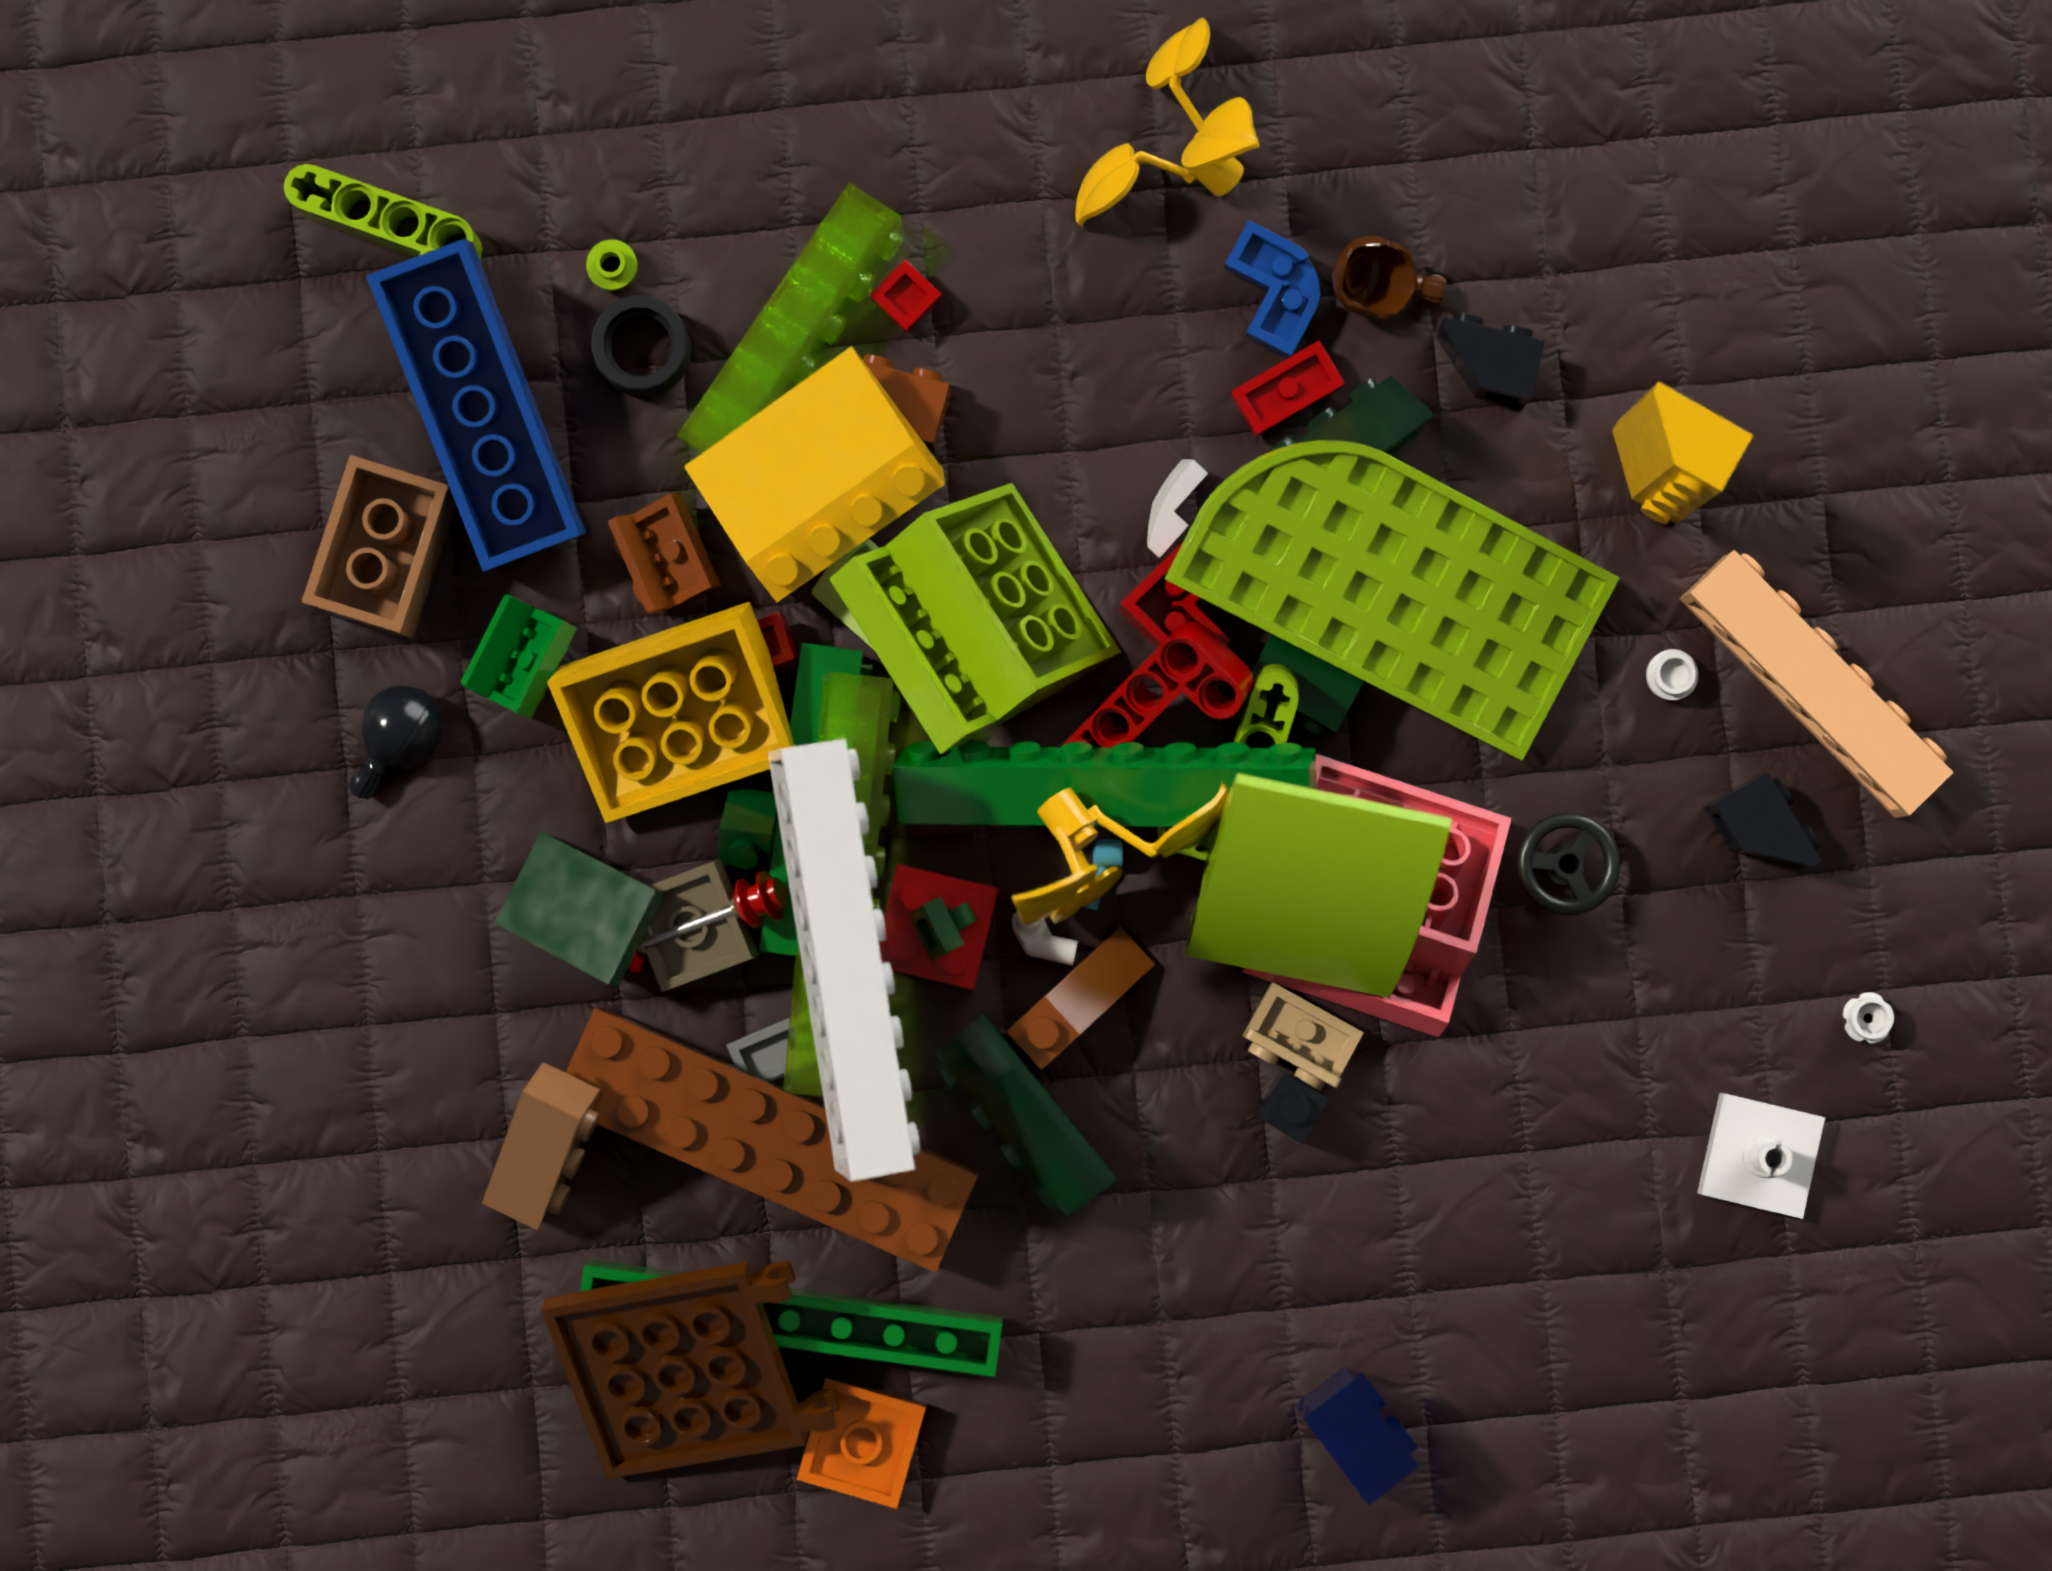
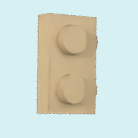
M1271 982L1242 1037L1252 1042L1248 1052L1273 1066L1276 1065L1279 1058H1282L1298 1067L1293 1077L1321 1092L1325 1083L1335 1088L1338 1087L1342 1080L1339 1077L1364 1032Z

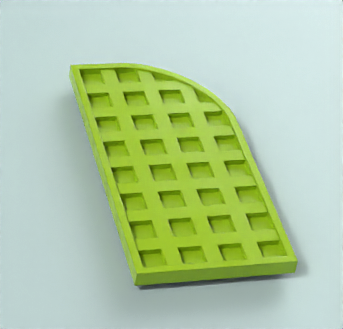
M1316 440L1281 447L1259 456L1224 480L1201 507L1165 579L1523 761L1620 577L1381 450L1355 442Z

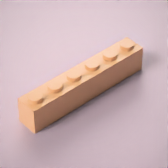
M1735 550L1723 556L1680 600L1894 818L1910 816L1954 773L1944 763L1947 760L1946 754L1932 740L1926 737L1921 739L1908 726L1911 722L1910 718L1897 704L1889 700L1885 703L1871 689L1874 686V682L1870 676L1855 664L1849 666L1835 652L1838 646L1824 630L1819 627L1812 629L1799 616L1801 608L1790 595L1782 590L1776 593L1763 579L1765 572L1752 557L1745 553L1740 556Z

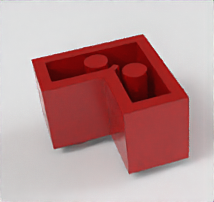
M1183 542L1120 603L1118 611L1155 648L1177 627L1187 622L1202 623L1226 645L1231 641L1196 606L1202 598L1165 579ZM1186 643L1177 644L1178 650L1183 657L1188 660H1198L1197 653L1193 647Z

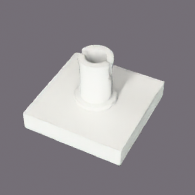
M1719 1093L1697 1193L1803 1219L1825 1117Z

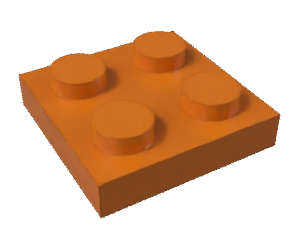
M827 1376L822 1390H835L840 1404V1410L833 1412L837 1426L834 1429L823 1432L810 1431L796 1480L897 1509L927 1404Z

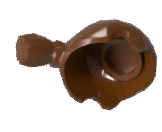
M1364 236L1350 242L1338 255L1332 271L1333 289L1338 300L1351 312L1367 318L1386 319L1395 317L1404 311L1412 298L1416 297L1429 304H1440L1447 282L1445 278L1439 275L1422 277L1416 274L1415 263L1410 251L1406 247L1380 236Z

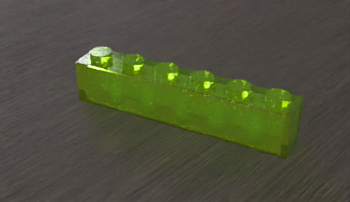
M850 182L848 183L677 434V437L684 446L700 455L816 371L819 361L814 358L825 342L832 345L838 339L847 324V319L843 315L854 300L861 303L865 299L876 280V277L871 274L883 258L887 262L890 261L901 246L904 235L900 233L902 230L900 215Z

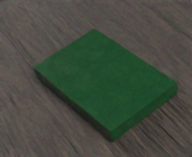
M540 832L494 924L604 983L618 988L665 894L544 832Z

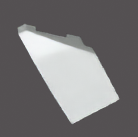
M1183 459L1178 463L1158 491L1152 503L1148 524L1147 548L1158 558L1166 552L1189 526L1174 511L1208 474L1194 459Z

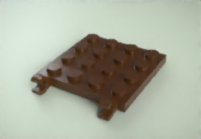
M748 1261L545 1298L541 1312L607 1479L805 1446L809 1431L823 1432L836 1428L837 1422L833 1412L840 1410V1404L835 1390H821L813 1393L806 1400L800 1403L797 1402L763 1303L766 1302L778 1303L791 1299L792 1293L789 1284L794 1283L796 1277L790 1261L771 1263L755 1274H752Z

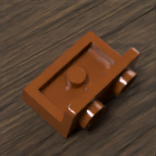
M670 493L632 515L616 516L608 521L613 534L614 548L618 555L624 559L633 580L632 587L635 597L644 606L648 614L674 611L721 586L681 493Z

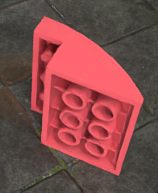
M1316 754L1317 790L1452 818L1449 836L1430 901L1407 964L1390 998L1247 968L1243 969V973L1439 1037L1449 1023L1460 978L1477 954L1512 818Z

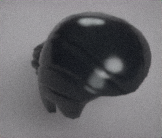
M393 686L377 693L369 701L363 714L362 735L370 756L365 760V766L351 777L349 789L354 796L362 799H371L378 793L382 777L387 774L388 770L411 771L420 768L430 760L441 740L443 724L437 703L425 690L412 686Z

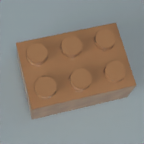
M350 455L301 602L315 610L413 640L457 506L449 485Z

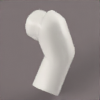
M1017 909L1012 917V928L1024 952L1031 957L1073 966L1078 941L1053 936L1044 918L1031 925H1025L1020 919Z

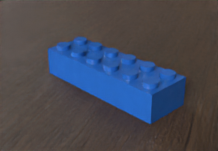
M462 239L367 275L366 278L482 571L495 568L585 534V528L473 242Z

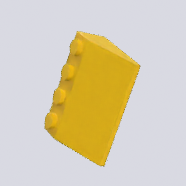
M850 346L688 462L684 467L746 564L776 602L785 598L945 485L943 468L853 346Z
M750 601L562 665L547 681L605 823L770 769L769 751L795 747L770 653Z

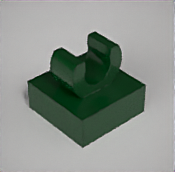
M942 897L932 900L908 914L931 962L964 945L958 931L977 921L968 902L948 911Z

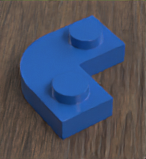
M1248 220L1225 263L1224 269L1267 291L1245 337L1285 358H1289L1293 355L1319 304L1321 292L1318 275L1308 259L1309 255L1301 247Z

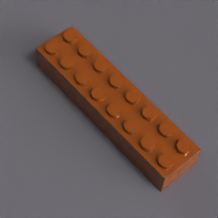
M594 1007L565 1072L600 1089L592 1109L600 1113L596 1124L936 1273L979 1174V1172L920 1147V1154L913 1155L915 1170L850 1181L835 1170L825 1105L738 1068L732 1063L604 1007Z

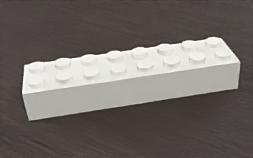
M846 739L769 751L768 758L835 1170L850 1181L915 1170L913 1155L920 1154V1140L915 1122H907L904 1102L912 1100V1091L907 1070H899L896 1048L903 1047V1034L898 1016L890 1017L887 995L894 994L895 992L894 978L889 962L882 963L879 942L886 940V929L881 909L873 910L870 888L877 887V873L873 857L871 855H864L861 835L869 833V824L864 803H856L853 781L860 780V767L856 750H847Z

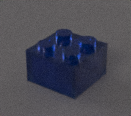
M1343 1367L1296 1402L1295 1406L1366 1503L1370 1505L1420 1467L1411 1455L1418 1446L1393 1414L1387 1419L1382 1417L1378 1410L1384 1407L1386 1403L1363 1373L1360 1372L1355 1377H1352L1347 1369Z

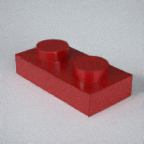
M1319 340L1232 390L1230 396L1253 435L1257 438L1344 387L1345 382Z

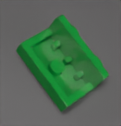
M506 594L461 679V685L531 720L539 703L545 696L548 687L547 681L555 673L561 659L566 654L577 627L541 611L512 595Z

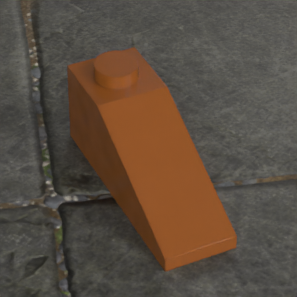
M1120 926L1006 1032L1042 1070L1155 964Z

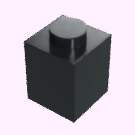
M1279 1071L1253 1115L1299 1143L1304 1144L1330 1099L1289 1074Z

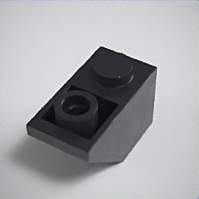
M1455 313L1453 318L1445 316L1438 327L1436 338L1475 398L1524 409L1533 396L1545 339L1532 337L1533 331L1523 326L1504 325L1503 329L1484 326L1482 318L1471 314Z
M1768 772L1751 778L1704 806V809L1730 851L1799 869L1814 867L1822 862L1816 852L1820 848L1816 835L1805 822L1799 824L1789 807L1793 804V799L1788 789L1780 779L1775 778L1772 780Z

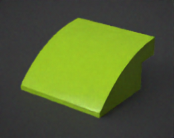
M1013 483L923 513L886 546L853 557L829 578L940 754L1015 717L1121 653Z
M1237 773L1208 842L1200 897L1190 919L1185 956L1390 998L1407 964L1423 922L1446 847L1452 818Z

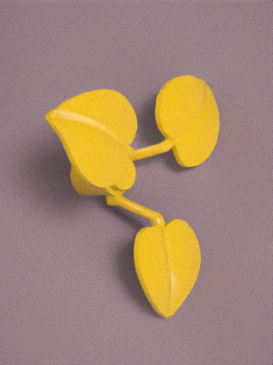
M1204 18L1198 19L1192 25L1169 38L1154 54L1146 72V82L1155 90L1169 83L1172 92L1199 131L1194 135V139L1191 140L1182 154L1181 162L1184 167L1143 151L1134 154V148L1128 143L1115 147L1092 166L1081 184L1075 210L1076 222L1080 227H1083L1086 220L1105 212L1125 197L1138 177L1139 165L1150 164L1178 175L1188 184L1197 179L1217 197L1230 192L1240 181L1244 167L1235 156L1260 147L1254 130L1250 104L1244 98H1233L1214 109L1203 121L1181 87V76L1195 70L1208 49L1210 26Z
M1222 782L1218 794L1212 801L1169 829L1155 843H1147L1105 816L1097 805L1087 810L1072 788H1066L1048 799L1038 809L1037 813L1060 843L1073 875L1035 891L1012 895L1020 919L1025 925H1031L1050 915L1054 924H1057L1075 914L1081 907L1087 906L1099 899L1120 879L1123 872L1119 865H1114L1096 876L1099 871L1098 867L1095 864L1089 865L1081 850L1098 836V832L1094 828L1096 822L1149 857L1162 854L1166 858L1196 842L1214 827L1228 796V789Z

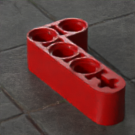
M1198 622L1183 623L1093 711L1063 745L1071 742L1090 743L1095 739L1100 745L1098 748H1112L1119 743L1132 742L1182 692L1210 717L1217 719L1229 718L1237 713L1250 695L1254 685L1253 674L1249 667L1208 627ZM1186 643L1193 647L1197 653L1198 660L1193 661L1183 657L1178 650L1177 644ZM1148 677L1156 680L1162 687L1163 694L1158 695L1149 691L1144 684L1143 678ZM1215 680H1223L1231 684L1236 696L1228 697L1221 694L1216 688ZM1110 712H1117L1123 715L1128 722L1129 728L1116 725L1111 719Z

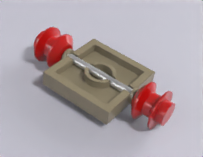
M719 858L649 885L665 895L628 969L633 973L642 972L647 954L661 991L664 992L753 959L759 955V952L747 924L755 929L760 928L763 925L765 914H768L775 921L783 918L784 907L788 905V895L783 883L779 878H773L768 872L760 871L756 875L755 885L752 886L748 880L742 878L737 880L734 891L723 862Z

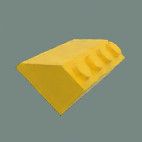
M1660 382L1654 385L1629 409L1612 429L1631 498L1642 504L1640 510L1643 514L1662 524H1668L1669 520L1677 524L1719 494L1753 437L1751 433Z

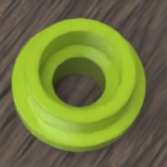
M605 240L595 245L589 252L586 260V269L590 279L597 287L606 291H619L629 286L635 279L638 262L633 250L627 244L619 240ZM611 256L619 258L620 266L616 271L606 272L603 270L602 265L606 258Z

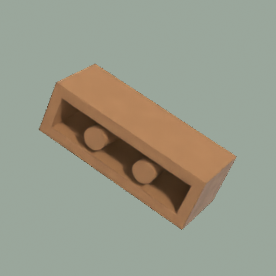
M543 1062L522 1091L482 1204L536 1230H539L549 1213L558 1216L571 1191V1187L564 1184L566 1177L569 1179L574 1177L586 1152L578 1147L581 1140L586 1142L589 1139L600 1116V1113L592 1110L600 1089Z

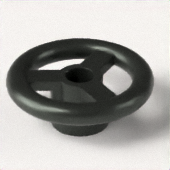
M1558 813L1540 820L1527 832L1519 847L1517 872L1524 891L1538 906L1558 915H1580L1597 908L1611 895L1619 878L1620 856L1613 837L1599 822L1578 813ZM1562 828L1582 830L1571 845H1557L1548 850L1547 853L1535 852L1539 842L1552 831ZM1597 841L1604 855L1605 869L1599 885L1590 892L1583 877L1586 869L1584 856ZM1563 855H1568L1574 860L1575 867L1570 874L1562 872L1559 867V860ZM1533 868L1543 869L1546 878L1556 885H1569L1575 900L1558 899L1545 892L1538 884Z

